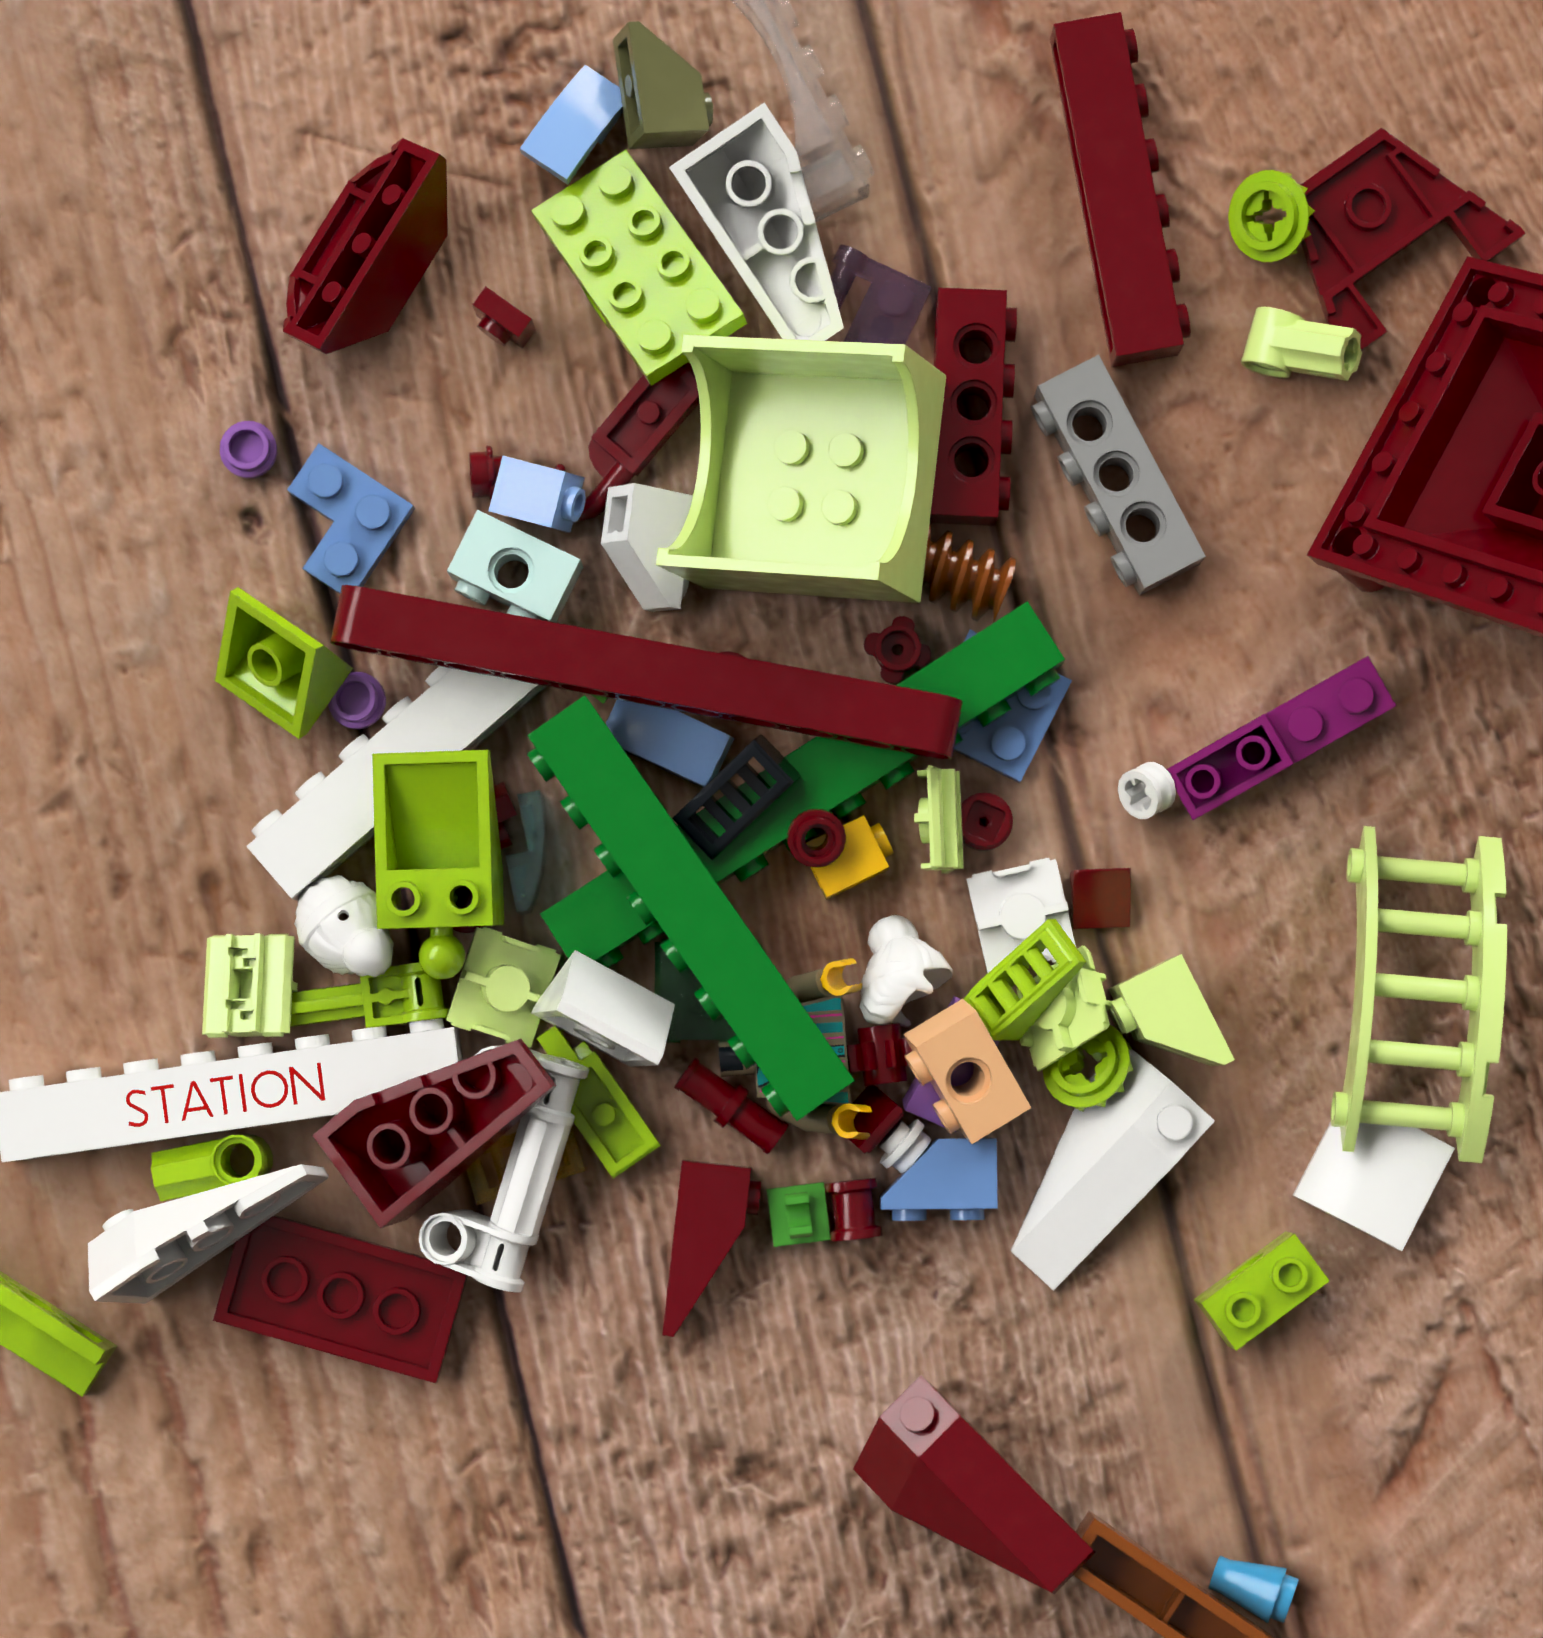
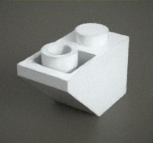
M637 483L608 487L601 545L643 610L656 612L681 609V601L687 592L689 581L657 566L656 560L658 548L669 547L679 536L689 513L693 495Z

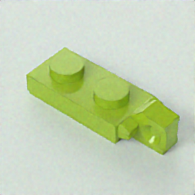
M556 1025L537 1037V1040L548 1055L568 1059L590 1069L588 1077L580 1080L571 1113L575 1116L574 1124L613 1179L661 1146L597 1052H592L585 1041L573 1048Z

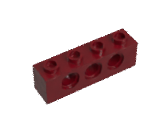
M938 287L933 366L946 375L930 523L995 526L999 511H1009L1010 477L1000 476L1001 454L1011 455L1013 421L1002 420L1003 398H1013L1015 364H1004L1005 342H1015L1017 308L1007 307V290ZM970 339L981 340L988 346L991 356L983 363H970L961 356L959 351L960 345ZM967 395L979 396L986 402L988 414L979 420H968L959 413L957 402ZM974 451L985 460L986 470L976 477L964 476L957 470L954 459L962 452Z

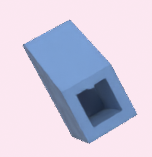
M936 1138L913 1165L879 1196L880 1209L892 1210V1221L927 1220V1209H950V1220H985L984 1209H998L997 1138H982L973 1144L966 1138Z

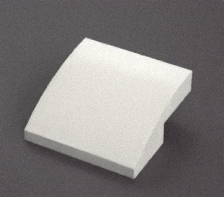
M1330 1122L1293 1196L1344 1223L1350 1224L1385 1244L1403 1251L1455 1148L1418 1128L1359 1123L1354 1152L1342 1151L1340 1127L1331 1126Z

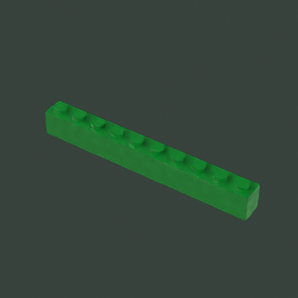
M1027 601L896 686L943 694L963 701L958 731L977 719L984 728L1011 711L1012 708L1007 700L1024 688L1027 689L1032 697L1058 681L1060 676L1056 669L1063 665L1065 658ZM958 731L955 746L963 741ZM816 736L784 757L799 772L800 777L713 860L707 856L679 825L677 827L718 885L734 875L742 883L769 866L770 864L765 855L782 844L791 852L787 843V833L790 824L800 813L810 809H823L833 813L841 820L867 803L862 793L881 782L887 790L914 773L915 770L910 762L920 756ZM766 770L758 773L770 787L777 782ZM746 782L738 786L753 804L760 799ZM725 795L718 799L720 804L736 821L743 815ZM705 808L697 813L719 837L726 831ZM815 828L807 832L806 842L818 834ZM607 870L540 913L568 959L576 950L607 968H611L624 959L619 949L637 937L645 945L665 933L656 919L646 926L627 899V896L633 893L635 889L623 872L612 877Z

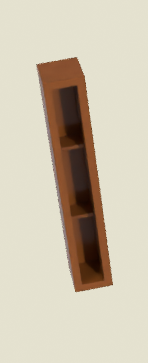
M1088 1511L1076 1529L1078 1535L1096 1553L1073 1576L1164 1638H1275L1092 1512Z

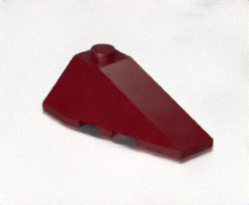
M518 1039L458 1061L455 1064L356 1099L312 1136L381 1229L409 1219L443 1191L555 1088L556 1084L523 1040Z
M921 1375L879 1416L853 1468L893 1512L916 1522L1052 1594H1055L1096 1553L938 1389Z

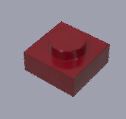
M486 286L472 304L476 316L481 319L477 327L502 346H505L511 340L523 349L536 331L532 318Z

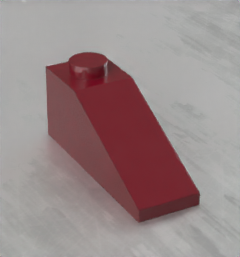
M682 1160L662 1336H675L744 1229L746 1214L758 1215L762 1181L750 1179L752 1167Z

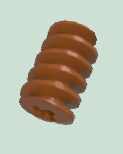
M930 523L923 585L925 583L930 584L929 601L935 604L948 591L951 593V611L957 612L969 600L972 602V620L978 621L991 609L993 610L994 623L1016 572V559L1010 557L999 569L994 568V549H987L978 560L973 559L974 541L968 539L957 551L952 550L953 532L947 530L936 542H932Z

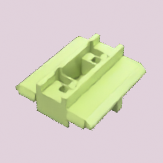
M928 765L927 770H917L918 777L922 779L927 778L928 797L920 798L918 813H914V822L919 824L921 842L923 844L930 843V863H921V869L927 871L941 870V873L948 874L954 871V869H964L960 771L940 769Z
M485 926L482 928L476 927L446 1021H449L452 1026L468 1031L474 1029L502 1038L506 1043L522 1039L526 1046L532 1047L541 1018L531 1014L536 1002L554 979L561 954L556 953L555 949L539 944L534 946L503 936V932Z
M255 933V935L237 936L233 934L213 935L207 938L202 1035H207L208 1038H228V1035L233 1037H284V1034H290L292 992H297L298 983L293 981L294 936H289V934H268L264 936L260 933Z
M1083 945L1078 950L1087 962L1020 1039L1021 1046L1031 1047L1029 1050L1033 1065L1039 1072L1105 1031L1110 1025L1107 1010L1112 1008V1001L1106 1000L1102 982L1107 979L1106 975L1096 972L1091 952ZM1056 962L1051 967L1055 969L1059 964ZM1038 976L1034 977L1037 983L1041 981ZM1017 988V996L1021 999L1023 995Z

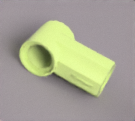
M1258 307L1254 314L1241 364L1254 372L1278 378H1288L1291 376V372L1348 381L1351 374L1357 371L1362 355L1360 347L1361 334L1354 328L1305 321L1299 315L1282 309Z

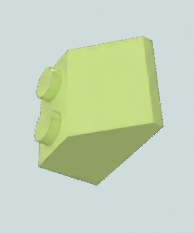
M1182 954L1169 958L1109 988L1114 1000H1112V1008L1108 1012L1121 1034L1130 1032L1135 1041L1210 1066L1226 1065L1235 1060Z

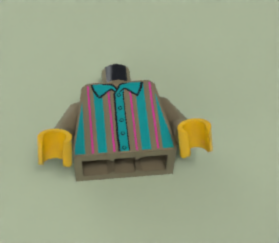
M853 958L833 961L827 964L825 968L792 976L786 981L847 1070L848 1060L843 995L856 993L862 989V983L848 986L842 977L843 969L846 966L857 964ZM718 1042L721 1077L755 1074L757 1097L765 1098L766 1106L770 1113L780 1118L761 1091V1088L767 1085L769 1081L758 1065L754 1064L749 1069H746L728 1042ZM848 1085L800 1120L796 1121L790 1112L781 1117V1119L803 1131L838 1134L846 1139L864 1140L869 1138L870 1133L856 1131L854 1118L859 1112L872 1113V1109L867 1105L851 1104L850 1086Z

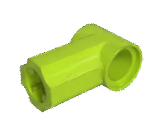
M237 1134L221 1139L152 1152V1165L150 1168L154 1188L158 1193L159 1200L163 1202L268 1174L273 1165V1154L270 1146L263 1138L254 1134ZM239 1144L248 1146L254 1155V1166L246 1176L236 1174L230 1165L232 1150Z

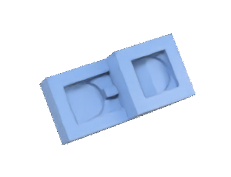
M585 65L564 88L520 147L521 154L568 185L597 142L602 144L623 113L620 87Z
M618 699L605 723L625 752L653 763L662 770L701 787H705L718 774L734 741V738L677 710Z

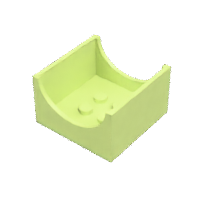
M683 335L681 352L688 358L692 366L699 395L701 424L699 464L695 490L684 526L677 539L669 547L658 548L656 565L707 589L920 603L946 375L905 344Z

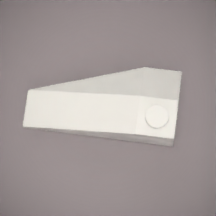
M764 102L669 168L782 339L825 341L844 328L797 151Z
M1132 1049L1129 1053L1134 1071L1127 1073L1123 1082L1124 1092H1116L1107 1099L1106 1107L1095 1105L1087 1107L1084 1112L1074 1108L1065 1131L1061 1135L1054 1151L1055 1153L1042 1183L1034 1196L1011 1248V1252L1053 1291L1173 1168L1215 1122L1211 1116L1176 1084ZM1094 1073L1090 1077L1089 1080L1091 1082L1095 1081L1094 1076L1096 1075V1073Z
M300 1164L137 1211L133 1209L122 1211L108 1219L102 1226L105 1232L88 1243L89 1292L94 1301L146 1304L328 1179L329 1175L324 1167Z

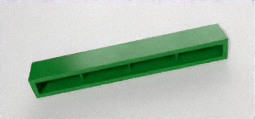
M584 695L527 736L535 748L529 751L527 756L546 782L556 776L564 787L568 796L562 799L560 803L579 830L589 824L602 843L593 849L612 877L623 872L635 891L628 895L627 899L646 926L656 919L669 939L660 944L661 948L679 973L687 968L691 969L702 985L701 988L694 992V995L713 1022L723 1015L736 1035L727 1040L728 1044L746 1069H749L754 1064L758 1065L769 1081L767 1085L761 1088V1091L780 1118L790 1112L795 1120L798 1121L855 1080L589 699Z

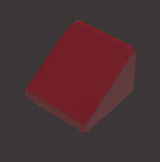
M1131 868L1083 869L1070 872L1072 929L1130 927Z
M867 1086L852 1104H862L871 1107L872 1113L859 1112L854 1118L856 1131L870 1133V1136L864 1140H849L864 1154L866 1152L870 1153L903 1117L904 1114L902 1112L904 1110L876 1086Z

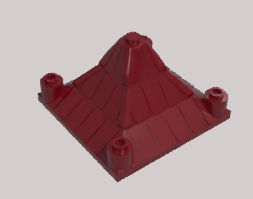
M1467 256L1307 553V556L1316 564L1337 571L1362 592H1375L1388 586L1543 638V274Z

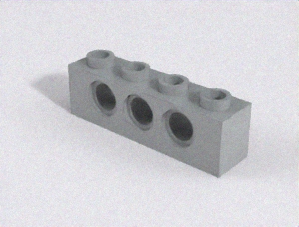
M1099 354L1038 385L1034 395L1037 403L1031 406L1032 413L1043 434L1049 436L1054 433L1064 453L1057 456L1060 467L1071 486L1081 484L1090 501V504L1084 506L1086 516L1099 537L1104 534L1108 535L1117 553L1110 557L1111 562L1123 585L1128 587L1133 584L1140 596L1200 565L1206 556ZM1079 416H1092L1100 422L1103 435L1094 441L1082 440L1075 434L1072 421ZM1108 465L1119 466L1127 473L1129 486L1122 491H1110L1100 482L1099 471ZM1134 515H1142L1149 518L1155 526V538L1148 542H1138L1132 539L1126 530V520Z

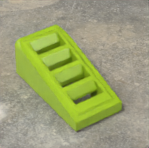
M1047 919L969 991L964 1000L977 1011L993 1040H1020L1087 961L1057 920ZM1046 948L1059 964L1055 969L1051 967L1042 954ZM1030 966L1041 981L1039 983L1035 981L1028 971ZM1014 985H1016V987L1023 995L1021 999H1019L1017 994L1012 989Z

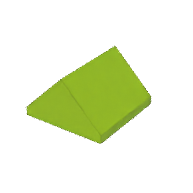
M237 587L231 590L229 595L215 681L300 739L307 735L353 668L323 644Z

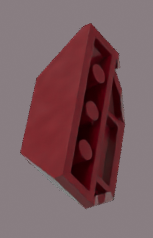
M402 138L391 147L390 153L375 159L347 182L289 276L286 300L287 318L284 320L283 325L284 333L324 354H329L389 332L448 236L446 159L441 154Z

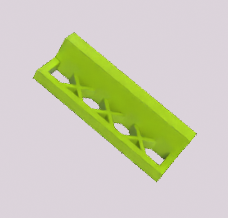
M0 1271V1345L81 1397L87 1395L117 1345Z

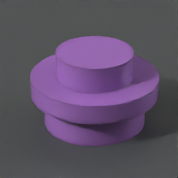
M242 421L232 425L224 433L220 442V457L223 464L231 473L242 478H256L265 474L273 466L277 457V443L273 434L267 427L255 421Z
M350 672L328 706L334 719L341 725L350 729H364L380 719L385 709L386 696L382 685L374 677L363 672Z

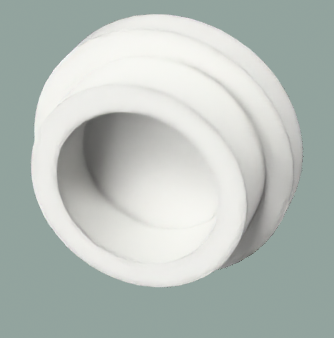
M916 1119L908 1126L900 1120L879 1144V1147L885 1151L880 1163L885 1168L893 1166L901 1174L910 1168L931 1142V1138L922 1131L924 1124Z

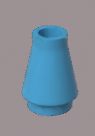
M1219 1556L1208 1589L1222 1594L1266 1623H1269L1270 1618L1284 1623L1299 1579L1286 1574L1287 1568L1231 1560Z

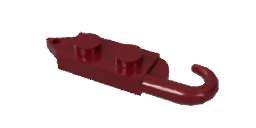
M690 362L684 364L652 386L643 375L591 436L592 439L588 446L589 457L594 468L603 479L585 499L584 509L578 521L594 519L604 512L608 487L628 484L635 475L638 476L699 404L697 383ZM558 464L554 468L565 472V467L562 464Z

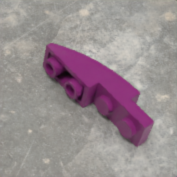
M1366 656L1166 770L1172 776L1176 792L1192 820H1195L1391 710L1397 704L1370 657Z

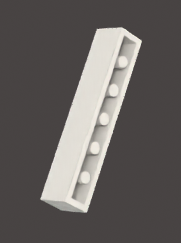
M439 666L425 680L430 688L412 702L407 696L390 708L382 717V720L387 724L371 739L362 734L345 747L338 756L343 763L327 777L322 772H318L308 779L295 792V795L300 800L283 815L276 809L264 817L252 829L251 832L256 838L246 847L292 899L298 901V896L307 886L314 884L321 877H328L375 836L372 754L474 750L547 686Z

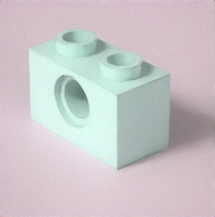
M477 510L447 572L451 579L458 582L455 591L472 601L486 605L490 597L509 606L506 614L556 623L577 582L583 565L581 559ZM509 561L523 562L529 569L526 581L516 588H506L498 583V572Z

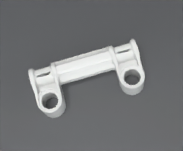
M490 1046L483 1048L477 1054L483 1053L485 1051L494 1049L499 1046ZM531 1049L529 1050L556 1084V1087L520 1119L491 1218L467 1209L434 1214L424 1221L419 1233L420 1248L428 1260L471 1276L484 1285L508 1292H521L523 1290L525 1282L520 1276L530 1246L537 1244L541 1224L570 1129L575 1119V1116L571 1113L580 1080L586 1079L590 1070L588 1067L574 1061L542 1054ZM451 1223L457 1226L461 1234V1245L457 1251L450 1246L447 1240V1229Z

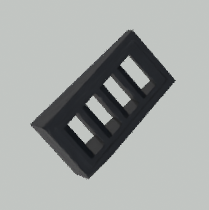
M759 735L672 819L713 860L800 777V774L763 735ZM753 757L777 781L772 787L748 763ZM735 774H738L760 797L755 804L731 780ZM719 790L743 814L737 821L713 796ZM702 806L726 830L720 837L696 813Z

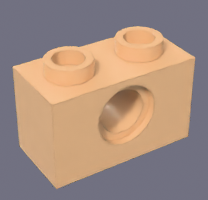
M963 998L903 1034L912 1049V1052L904 1056L905 1060L922 1086L931 1082L940 1100L932 1104L949 1134L958 1130L973 1144L1031 1109L1029 1102L979 1014ZM972 1062L974 1071L970 1080L963 1085L952 1086L951 1074L953 1070L962 1063Z

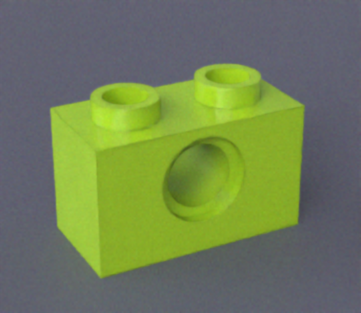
M1285 1231L1196 1297L1194 1301L1227 1346L1237 1351L1330 1280L1296 1234Z

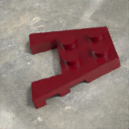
M1383 128L1374 132L1301 184L1308 188L1305 196L1308 205L1315 210L1309 217L1307 228L1311 235L1302 240L1301 245L1326 323L1356 329L1361 334V351L1378 341L1388 331L1356 289L1355 283L1443 221L1448 223L1473 258L1491 261L1526 234L1518 224L1511 219L1506 221L1486 207V202L1470 190L1465 192L1440 174L1438 167Z

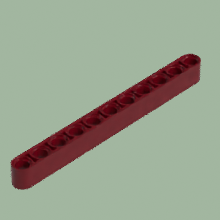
M342 585L330 641L333 645L365 653L936 759H952L963 704V701L933 692L353 585Z

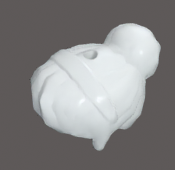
M335 875L332 877H321L301 892L298 896L294 925L297 928L299 944L305 951L314 957L324 968L330 969L333 973L341 975L356 973L359 976L369 975L372 977L385 974L392 963L394 943L390 937L389 929H377L375 891L367 887L363 882L349 881L343 876ZM345 913L348 915V919L341 921L339 920V915Z
M892 915L878 920L869 932L868 945L874 955L869 960L861 981L862 989L859 1007L867 1023L878 1025L900 1023L901 1026L909 1027L911 1025L910 1021L901 1012L903 1005L931 994L934 989L939 988L952 977L953 970L939 951L919 939L918 932L908 919L903 916Z

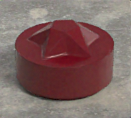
M984 792L971 795L962 802L963 843L966 846L978 851H989L999 847L1006 841L1013 827V816L1010 807L1002 798L995 794Z

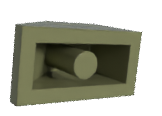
M639 21L628 22L614 37L613 46L629 150L693 146L709 130L713 121V103L710 94L704 92L701 73Z

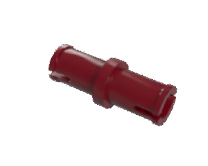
M697 1058L692 1060L674 1086L675 1089L682 1091L714 1114L716 1117L713 1121L723 1128L728 1124L763 1149V1152L766 1154L771 1152L789 1126L786 1122L780 1121L747 1097L749 1091L739 1084L736 1088L701 1064Z

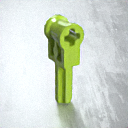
M420 962L391 966L385 974L376 977L369 975L360 976L361 983L292 992L291 1027L365 1017L366 1028L387 1027L422 1020L446 1019L449 1008L444 1007L441 979H436L426 974Z

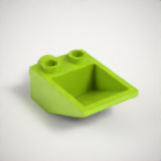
M490 750L372 754L377 929L430 928V937L423 942L419 950L420 965L424 972L433 978L449 979L460 972L465 962L464 947L453 936V927L504 925L503 865ZM460 886L468 887L473 895L471 904L464 909L455 904L458 900V895L455 891ZM405 887L413 892L415 898L413 906L408 910L401 909V889Z

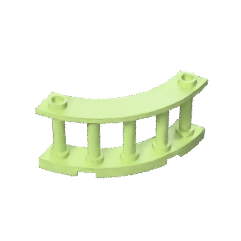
M1363 826L1359 848H1350L1347 860V882L1356 883L1357 944L1355 987L1343 1092L1333 1093L1331 1126L1340 1127L1342 1151L1354 1152L1359 1123L1446 1130L1448 1137H1456L1459 1161L1482 1163L1494 1103V1096L1485 1093L1490 1063H1499L1505 1002L1507 924L1497 923L1496 897L1505 898L1506 896L1502 838L1478 836L1474 858H1465L1464 863L1377 856L1375 827ZM1378 879L1461 886L1462 892L1470 893L1471 910L1467 911L1466 916L1378 908ZM1378 932L1464 939L1465 945L1472 946V975H1465L1464 980L1376 973ZM1374 996L1462 1004L1463 1010H1470L1467 1042L1460 1041L1458 1047L1372 1040ZM1368 1063L1456 1070L1457 1076L1462 1077L1458 1102H1450L1448 1107L1363 1100Z

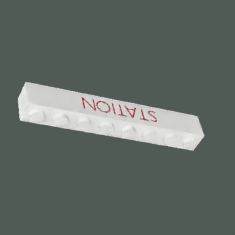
M443 1018L410 1022V1033L387 1036L386 1026L352 1030L353 1042L330 1045L329 1034L294 1039L296 1050L273 1053L272 1042L237 1047L239 1058L216 1061L215 1051L180 1055L181 1066L159 1069L158 1059L123 1063V1075L102 1077L101 1067L67 1071V1083L45 1086L43 1075L8 1080L10 1091L0 1092L1 1161L14 1162L334 1116L356 1099L463 1060L459 1028H444Z

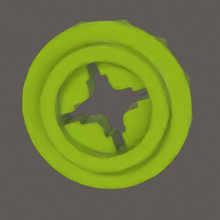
M1276 170L1259 171L1247 177L1234 192L1228 212L1229 229L1238 248L1248 257L1260 262H1279L1281 259L1297 254V248L1302 240L1311 235L1307 228L1309 217L1315 212L1308 205L1305 196L1308 188L1298 184L1292 178V174ZM1272 205L1275 209L1286 211V217L1275 222L1274 228L1272 224L1255 220V216H1262L1263 212L1270 211Z
M1109 1025L1105 1031L1043 1069L1045 1085L1051 1095L1062 1105L1074 1107L1082 1112L1087 1107L1095 1105L1106 1107L1107 1099L1116 1092H1124L1123 1082L1127 1073L1134 1071L1129 1053L1132 1048L1123 1035L1116 1028ZM1082 1050H1085L1096 1061H1102L1095 1066L1096 1075L1093 1082L1082 1073L1077 1074V1072L1084 1068L1083 1059L1085 1056Z

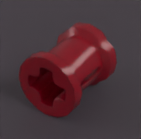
M876 1178L825 1183V1191L832 1194L836 1229L830 1232L832 1242L883 1236L882 1227L875 1223L872 1190L877 1187Z

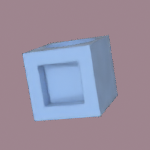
M502 456L489 512L570 533L573 522L578 521L584 509L586 495L582 486L585 477Z

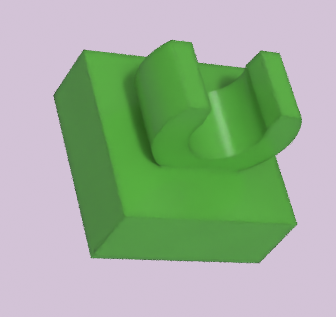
M824 1182L766 1189L774 1247L831 1240Z

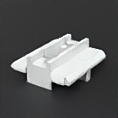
M1040 859L1031 861L1028 865L993 873L990 870L972 874V878L966 879L987 973L1047 919H1056L1075 945L1068 914L1069 908L1065 901L1056 859ZM1046 948L1042 952L1046 960H1051L1052 963L1056 962L1054 957Z

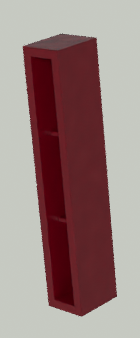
M1121 12L1056 23L1053 25L1050 43L1111 367L1178 356L1184 346L1183 338L1191 336L1190 320L1185 303L1177 305L1173 283L1180 282L1179 262L1176 250L1174 248L1166 249L1162 228L1170 226L1169 210L1165 194H1156L1152 173L1159 172V158L1154 138L1145 139L1141 118L1149 116V107L1145 86L1143 83L1135 84L1131 67L1132 63L1138 62L1135 32L1133 28L1124 30Z

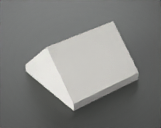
M574 950L536 1002L531 1014L552 1025H556L557 1028L581 1041H585L587 1044L630 1067L655 1066L659 1064L664 1054L675 1004Z

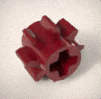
M900 1023L858 1028L859 1044L846 1045L849 1073L862 1071L864 1086L907 1081L906 1066H908V1063L904 1056L912 1052V1049L907 1040L902 1038Z

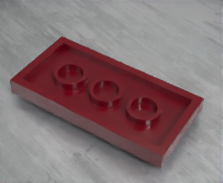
M274 1215L235 1242L213 1321L437 1383L468 1275L435 1264L426 1257Z

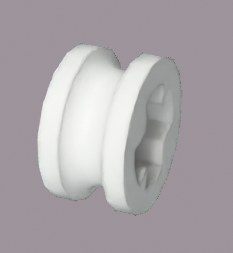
M1146 762L1121 776L1118 783V794L1123 807L1130 815L1138 819H1148L1172 806L1175 801L1176 788L1172 776L1162 765L1156 762Z

